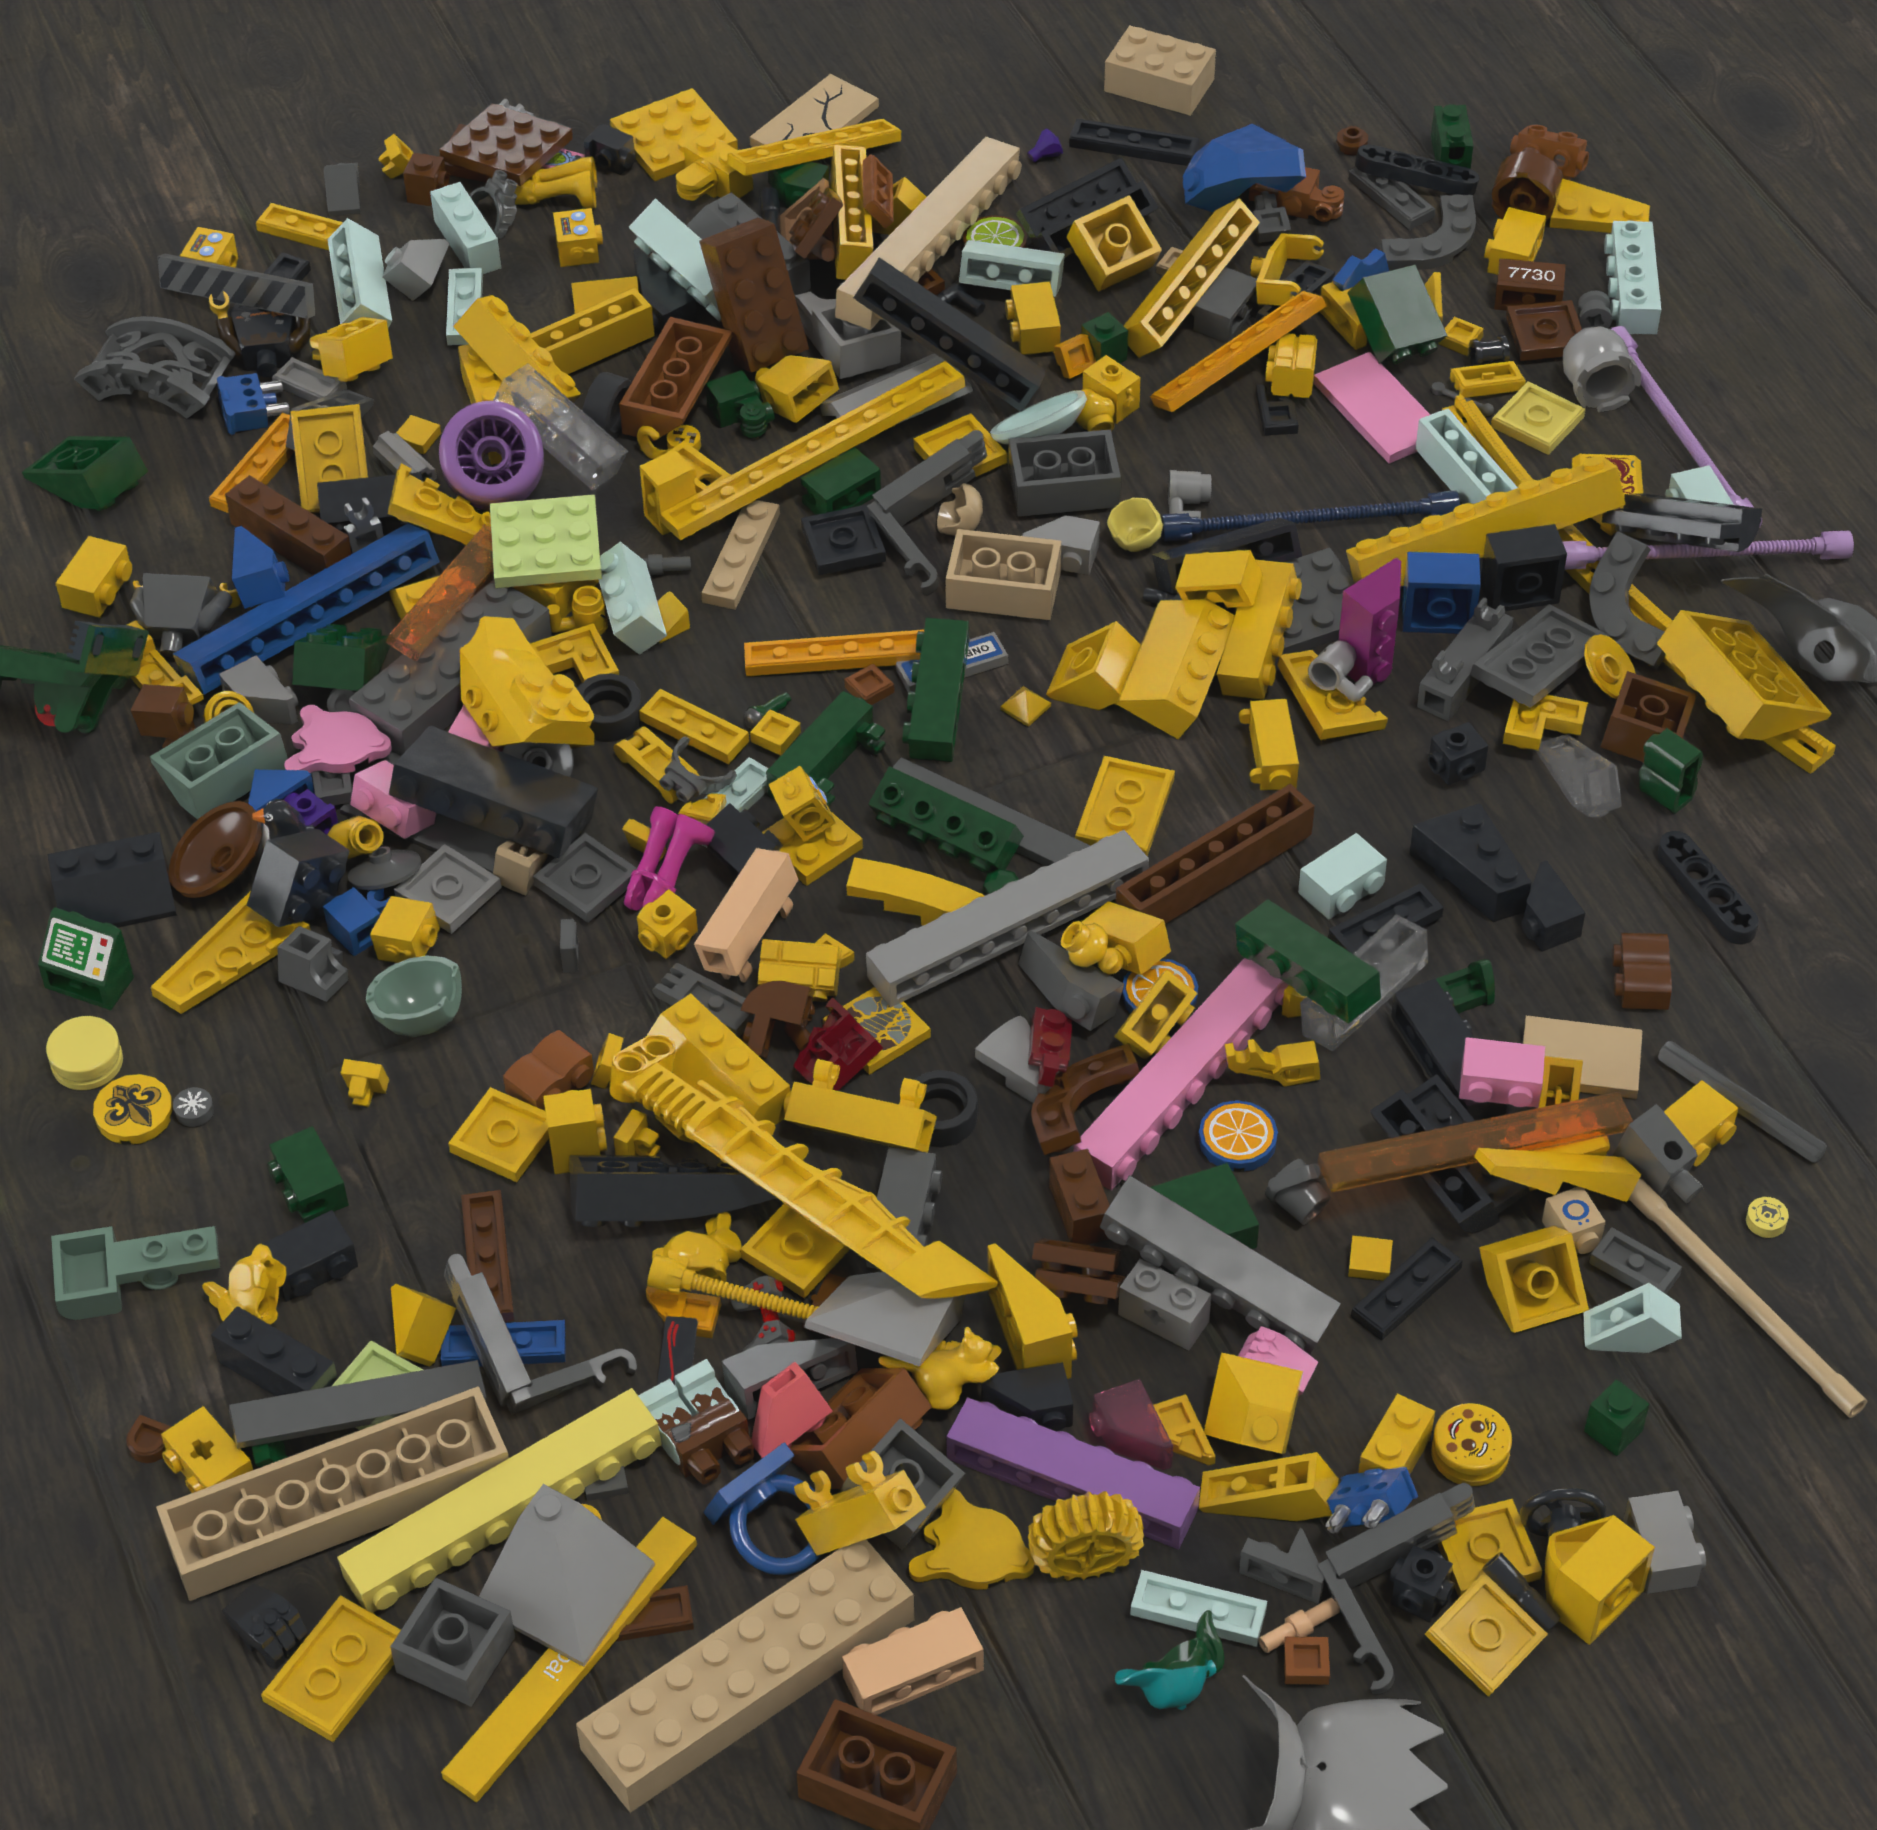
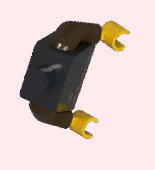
M223 291L225 303L221 306L213 303V297L210 294V309L218 316V320H215L219 338L235 352L234 359L242 360L247 371L257 370L258 374L264 378L273 377L277 373V368H282L292 357L294 358V355L298 354L310 339V318L307 319L264 309L231 312V317H228L227 311L230 307L228 294Z

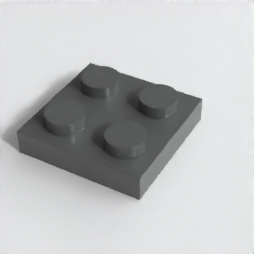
M584 833L567 848L560 858L555 857L533 876L534 886L589 923L627 890L631 873L637 868Z

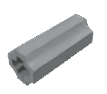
M387 431L378 436V440L373 445V453L395 475L402 463L412 469L410 473L421 472L423 482L427 478L433 481L437 478L435 468L397 433L393 434Z

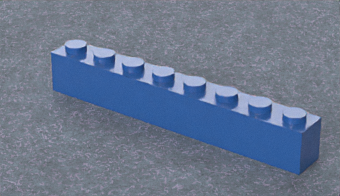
M407 523L285 591V597L265 602L173 653L182 677L186 675L202 694H206L221 685L220 673L256 655L263 662L290 647L295 641L306 637V633L316 632V629L331 624L434 566L440 561L429 532Z

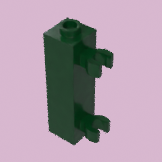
M842 691L766 771L768 796L775 799L768 784L801 766L807 775L815 781L817 787L824 792L827 798V805L829 806L835 800V796L829 794L834 788V783L828 780V778L861 743L868 751L874 754H878L886 745V742L880 740L885 733V729L873 723V706L862 698Z

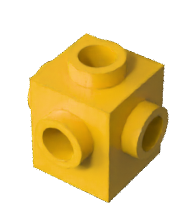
M670 889L654 902L647 903L637 916L638 938L646 949L652 952L655 950L665 959L676 950L683 949L689 943L691 937L698 932L696 909Z

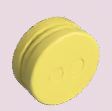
M80 1016L69 1019L55 1028L47 1041L46 1053L52 1073L60 1084L70 1089L91 1090L101 1087L118 1074L123 1063V1053L117 1032L109 1022L102 1018Z

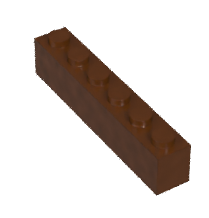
M1290 783L1116 888V904L1163 919L1166 924L1311 836L1315 805Z

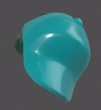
M1206 1610L1199 1618L1196 1627V1638L1172 1648L1157 1662L1149 1661L1142 1666L1143 1670L1123 1669L1118 1671L1115 1675L1116 1684L1139 1686L1148 1702L1155 1708L1167 1709L1177 1707L1179 1710L1185 1709L1187 1704L1198 1697L1203 1689L1206 1678L1218 1673L1224 1665L1223 1646L1213 1623L1212 1612Z

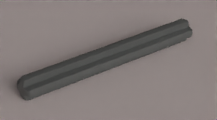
M1668 1041L1662 1046L1658 1055V1059L1694 1084H1698L1703 1080L1737 1106V1113L1812 1163L1818 1162L1823 1157L1827 1148L1825 1142L1673 1041Z

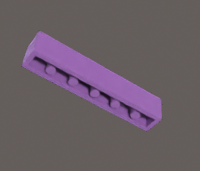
M967 1397L946 1437L947 1458L949 1460L1053 1501L1072 1498L1073 1494L1082 1496L1088 1491L1092 1495H1098L1103 1491H1107L1109 1496L1121 1494L1123 1499L1132 1500L1133 1506L1137 1507L1138 1514L1142 1518L1145 1537L1178 1550L1198 1511L1200 1487L1193 1485L1186 1478L1180 1476L1172 1477L1154 1470L1145 1462H1133L1120 1457L1106 1447H1094L1076 1440L1074 1436L1067 1432H1056L1038 1425L1028 1417H1017L1001 1411L989 1402H978Z

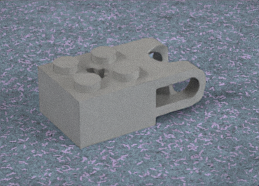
M812 292L795 295L805 334L823 358L831 361L833 370L839 379L853 377L857 374L900 363L901 330L886 320L880 319L869 330L835 318L836 299L826 300L818 298Z

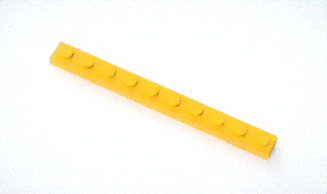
M943 361L660 513L662 524L679 540L691 536L717 520H721L730 513L780 488L793 479L808 473L819 465L867 441L882 431L966 387L964 376L949 363Z

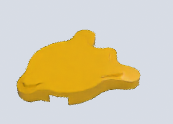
M956 1489L940 1507L942 1515L924 1528L925 1541L934 1545L935 1549L914 1557L909 1563V1575L916 1582L943 1578L949 1579L960 1586L975 1590L988 1589V1584L998 1582L1004 1578L1005 1582L1012 1579H1025L1035 1569L1034 1558L1031 1557L1030 1550L1024 1545L1020 1532L1013 1521L1004 1514L992 1509L973 1506Z

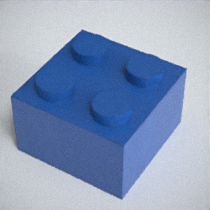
M1407 552L1402 596L1403 632L1459 634L1474 615V609L1478 605L1481 585L1479 554Z

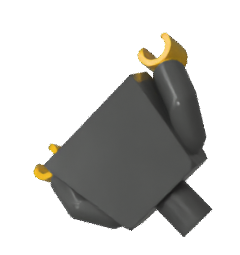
M143 573V586H140L139 581H133L134 593L130 601V607L139 625L147 629L153 639L161 640L160 654L170 658H174L173 653L182 649L183 641L195 642L202 638L204 632L210 630L228 608H234L241 604V599L236 589L229 591L227 583H221L219 586L220 592L217 593V589L210 577Z

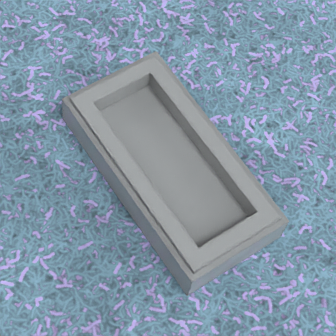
M293 357L272 377L273 381L280 380L282 382L283 390L310 402L347 389L346 382L339 381L338 377L324 376L323 370Z

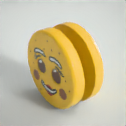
M1473 1403L1454 1406L1445 1411L1435 1425L1431 1449L1434 1464L1447 1479L1457 1484L1467 1483L1470 1486L1489 1484L1498 1479L1508 1465L1512 1446V1434L1506 1420L1498 1412L1487 1406Z

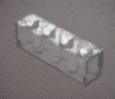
M529 364L503 379L493 401L513 405L524 412L537 427L543 448L592 491L617 474L628 453V450Z
M1396 914L1354 953L1355 956L1380 971L1381 999L1348 1024L1336 1015L1327 1013L1321 1005L1306 997L1300 1002L1303 1035L1331 1051H1334L1428 963L1426 929Z

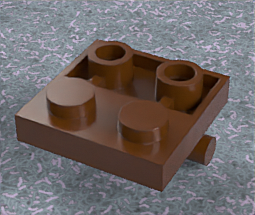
M828 186L824 192L819 190L814 195L808 205L811 208L805 219L798 218L789 232L792 235L790 242L794 251L803 258H806L812 252L822 260L831 261L836 254L833 241L823 233L844 204L838 193Z

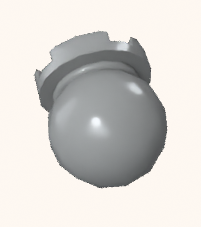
M1601 326L1583 328L1570 338L1563 350L1562 364L1564 373L1573 384V392L1583 408H1586V406L1597 408L1598 412L1615 410L1630 400L1628 395L1634 390L1636 385L1638 387L1641 385V372L1633 358L1629 356L1628 347L1624 340L1614 330Z

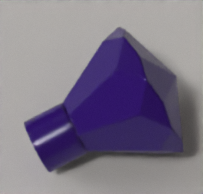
M1044 129L1035 147L1028 151L1027 155L1035 163L1042 157L1059 156L1063 154V149L1059 138L1050 130Z

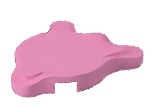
M307 705L300 711L303 727L291 737L293 746L302 751L288 758L284 766L285 770H307L309 773L314 771L350 773L355 771L356 764L363 762L367 758L368 763L376 759L387 757L392 750L391 741L387 735L381 733L374 723L364 715L347 711L327 712L315 705Z

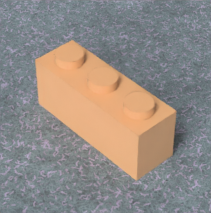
M962 1607L950 1612L941 1611L931 1616L924 1623L911 1628H899L885 1639L873 1644H860L851 1649L848 1654L842 1656L843 1678L858 1708L878 1715L983 1671V1647Z

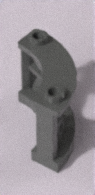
M132 317L116 322L107 328L105 333L109 338L92 364L79 370L74 380L98 401L112 395L132 394L134 390L148 392V398L171 407L187 419L206 405L218 377L223 374L229 362L234 358L235 352L221 339L213 337L191 325L160 317ZM150 347L169 348L177 361L163 360L152 365L141 362L137 353ZM206 364L212 368L210 373L202 371L207 368ZM193 379L203 383L201 388L194 385Z

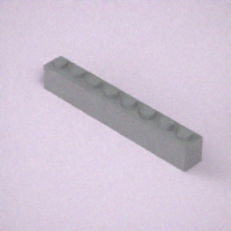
M1125 830L1112 836H1106L1083 850L1072 852L1060 861L1041 867L1034 873L1016 882H1009L1003 888L984 897H978L971 903L953 912L944 913L938 919L926 925L913 928L905 935L886 944L876 946L873 950L866 953L867 978L891 1008L1025 943L1027 933L1031 930L1042 935L1104 905L1108 901L1116 899V888L1149 868V858Z

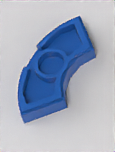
M1375 248L1363 260L1353 255L1350 256L1334 277L1335 285L1341 291L1354 287L1363 277L1388 272L1389 267L1385 253Z

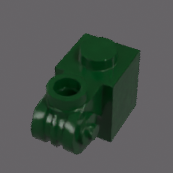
M742 370L706 382L707 408L721 428L741 421L742 434L749 438H756L767 431V424L775 420L771 404L768 401L761 402L758 386L754 381L750 382Z

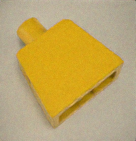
M789 355L770 369L760 368L755 376V382L759 387L763 403L768 401L775 413L795 423L839 390L832 363L824 359Z

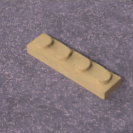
M755 500L742 507L704 586L702 603L736 610L780 515L779 504Z

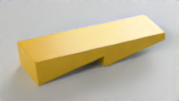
M1478 1148L1474 1155L1491 1175L1553 1195L1557 1194L1562 1182H1567L1627 1202L1642 1175L1624 1157L1491 1148Z

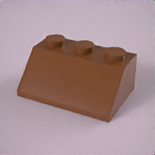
M861 1368L827 1402L833 1412L826 1416L825 1422L816 1430L805 1432L792 1442L790 1450L795 1456L791 1462L809 1475L823 1470L830 1479L831 1489H841L848 1477L846 1472L848 1465L856 1462L860 1463L863 1460L861 1456L870 1452L900 1418L912 1429H917L923 1421L921 1417L932 1406L905 1368Z

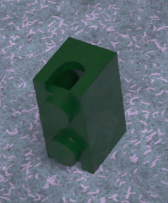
M1449 104L1444 108L1442 106H1434L1431 139L1435 160L1471 169L1474 145L1466 105ZM1459 148L1460 158L1453 160L1457 157V149Z
M854 447L801 477V484L807 489V494L802 496V503L816 515L861 506L873 499V494L881 490L880 468Z
M313 1126L269 1144L274 1160L267 1162V1166L275 1184L283 1183L285 1190L282 1191L283 1197L291 1213L298 1211L303 1222L306 1223L331 1210L335 1212L349 1206L344 1181Z

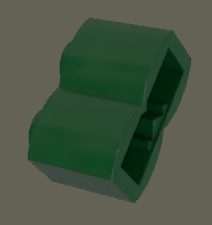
M1666 728L1659 735L1653 734L1644 745V764L1638 774L1640 777L1639 788L1642 792L1676 814L1692 801L1698 785L1697 774L1702 765L1703 753Z

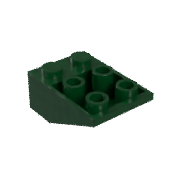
M328 624L326 628H318L316 632L306 633V637L294 643L292 684L359 691L378 675L392 644V636L382 635V629L360 628V632H348L347 626Z

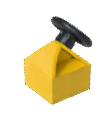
M1556 1488L1543 1491L1532 1496L1523 1504L1520 1510V1520L1527 1530L1536 1535L1548 1537L1549 1540L1545 1559L1547 1602L1561 1616L1559 1621L1590 1645L1644 1591L1655 1547L1615 1515L1605 1518V1504L1596 1494L1578 1488ZM1562 1501H1578L1590 1507H1574L1570 1504H1564ZM1546 1505L1550 1509V1515L1538 1522L1533 1518V1513L1541 1506Z

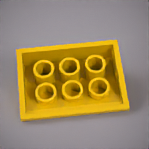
M1680 610L1657 642V645L1666 654L1665 659L1667 662L1684 674L1687 685L1704 697L1707 708L1719 715L1727 724V731L1738 739L1764 740L1827 720L1832 714L1749 621Z

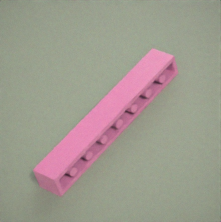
M1244 958L1080 1137L1082 1142L1074 1145L1073 1152L1083 1149L1089 1150L1101 1184L1112 1191L1121 1180L1126 1181L1128 1176L1133 1174L1137 1162L1144 1154L1149 1155L1155 1150L1160 1136L1168 1128L1173 1129L1179 1123L1183 1111L1190 1103L1196 1104L1200 1100L1206 1085L1213 1078L1218 1079L1224 1073L1228 1064L1225 1044L1233 1043L1234 1050L1236 1051L1245 1050L1248 1045L1247 1040H1250L1252 1034L1257 1029H1264L1272 1016V1012L1279 1005L1283 1006L1284 990L1289 984L1279 978H1274L1266 969L1254 961Z

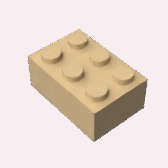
M1129 25L1105 61L1104 91L1191 116L1214 80L1216 49Z
M957 529L946 575V608L1051 620L1061 572V541Z

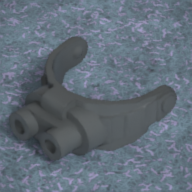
M495 170L493 177L487 180L485 187L477 188L469 195L476 207L478 202L488 195H491L497 208V222L493 232L498 239H502L505 236L508 227L512 225L517 211L515 205L517 195L515 190L518 184L511 179H506L507 174L502 170Z
M682 737L678 741V744L673 749L671 762L665 768V775L659 780L660 785L665 790H675L678 799L684 803L692 796L698 797L701 793L718 792L725 786L730 785L737 777L734 770H731L725 776L719 777L698 776L689 772L680 763L678 757L689 744L690 739L688 737Z

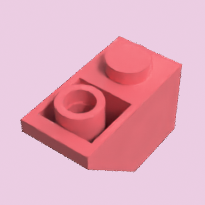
M793 1362L761 1387L751 1441L754 1449L762 1458L784 1442L790 1449L793 1441L805 1432H812L819 1428L825 1422L826 1416L833 1412L810 1378L796 1362Z

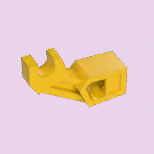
M1254 1039L1247 1040L1248 1047L1242 1051L1234 1050L1233 1043L1225 1044L1228 1068L1237 1074L1244 1073L1277 1080L1284 1087L1320 1080L1319 1060L1314 1041L1279 1045L1270 1053L1264 1052Z

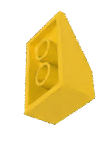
M996 1243L988 1245V1275L998 1281V1286L988 1290L1016 1369L1063 1362L1067 1379L1071 1378L1072 1361L1077 1360V1352L1072 1338L1078 1336L1072 1313L1065 1314L1060 1299Z

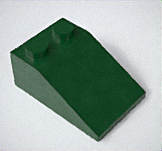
M68 436L22 471L25 479L79 508L101 511L112 506L115 503L114 498L119 494L135 488L139 484L138 480L148 470L130 437Z

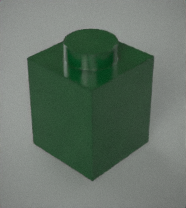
M1109 312L1081 325V334L1088 335L1096 362L1105 355L1119 364L1127 360L1128 330Z
M1616 1379L1590 1404L1584 1432L1618 1456L1643 1431L1649 1403Z

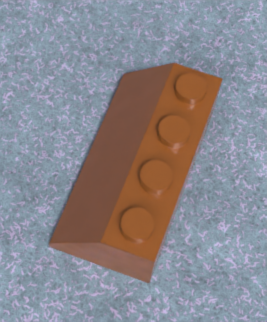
M670 317L619 404L622 434L637 437L639 428L650 426L658 431L660 437L682 425L733 337L732 331Z

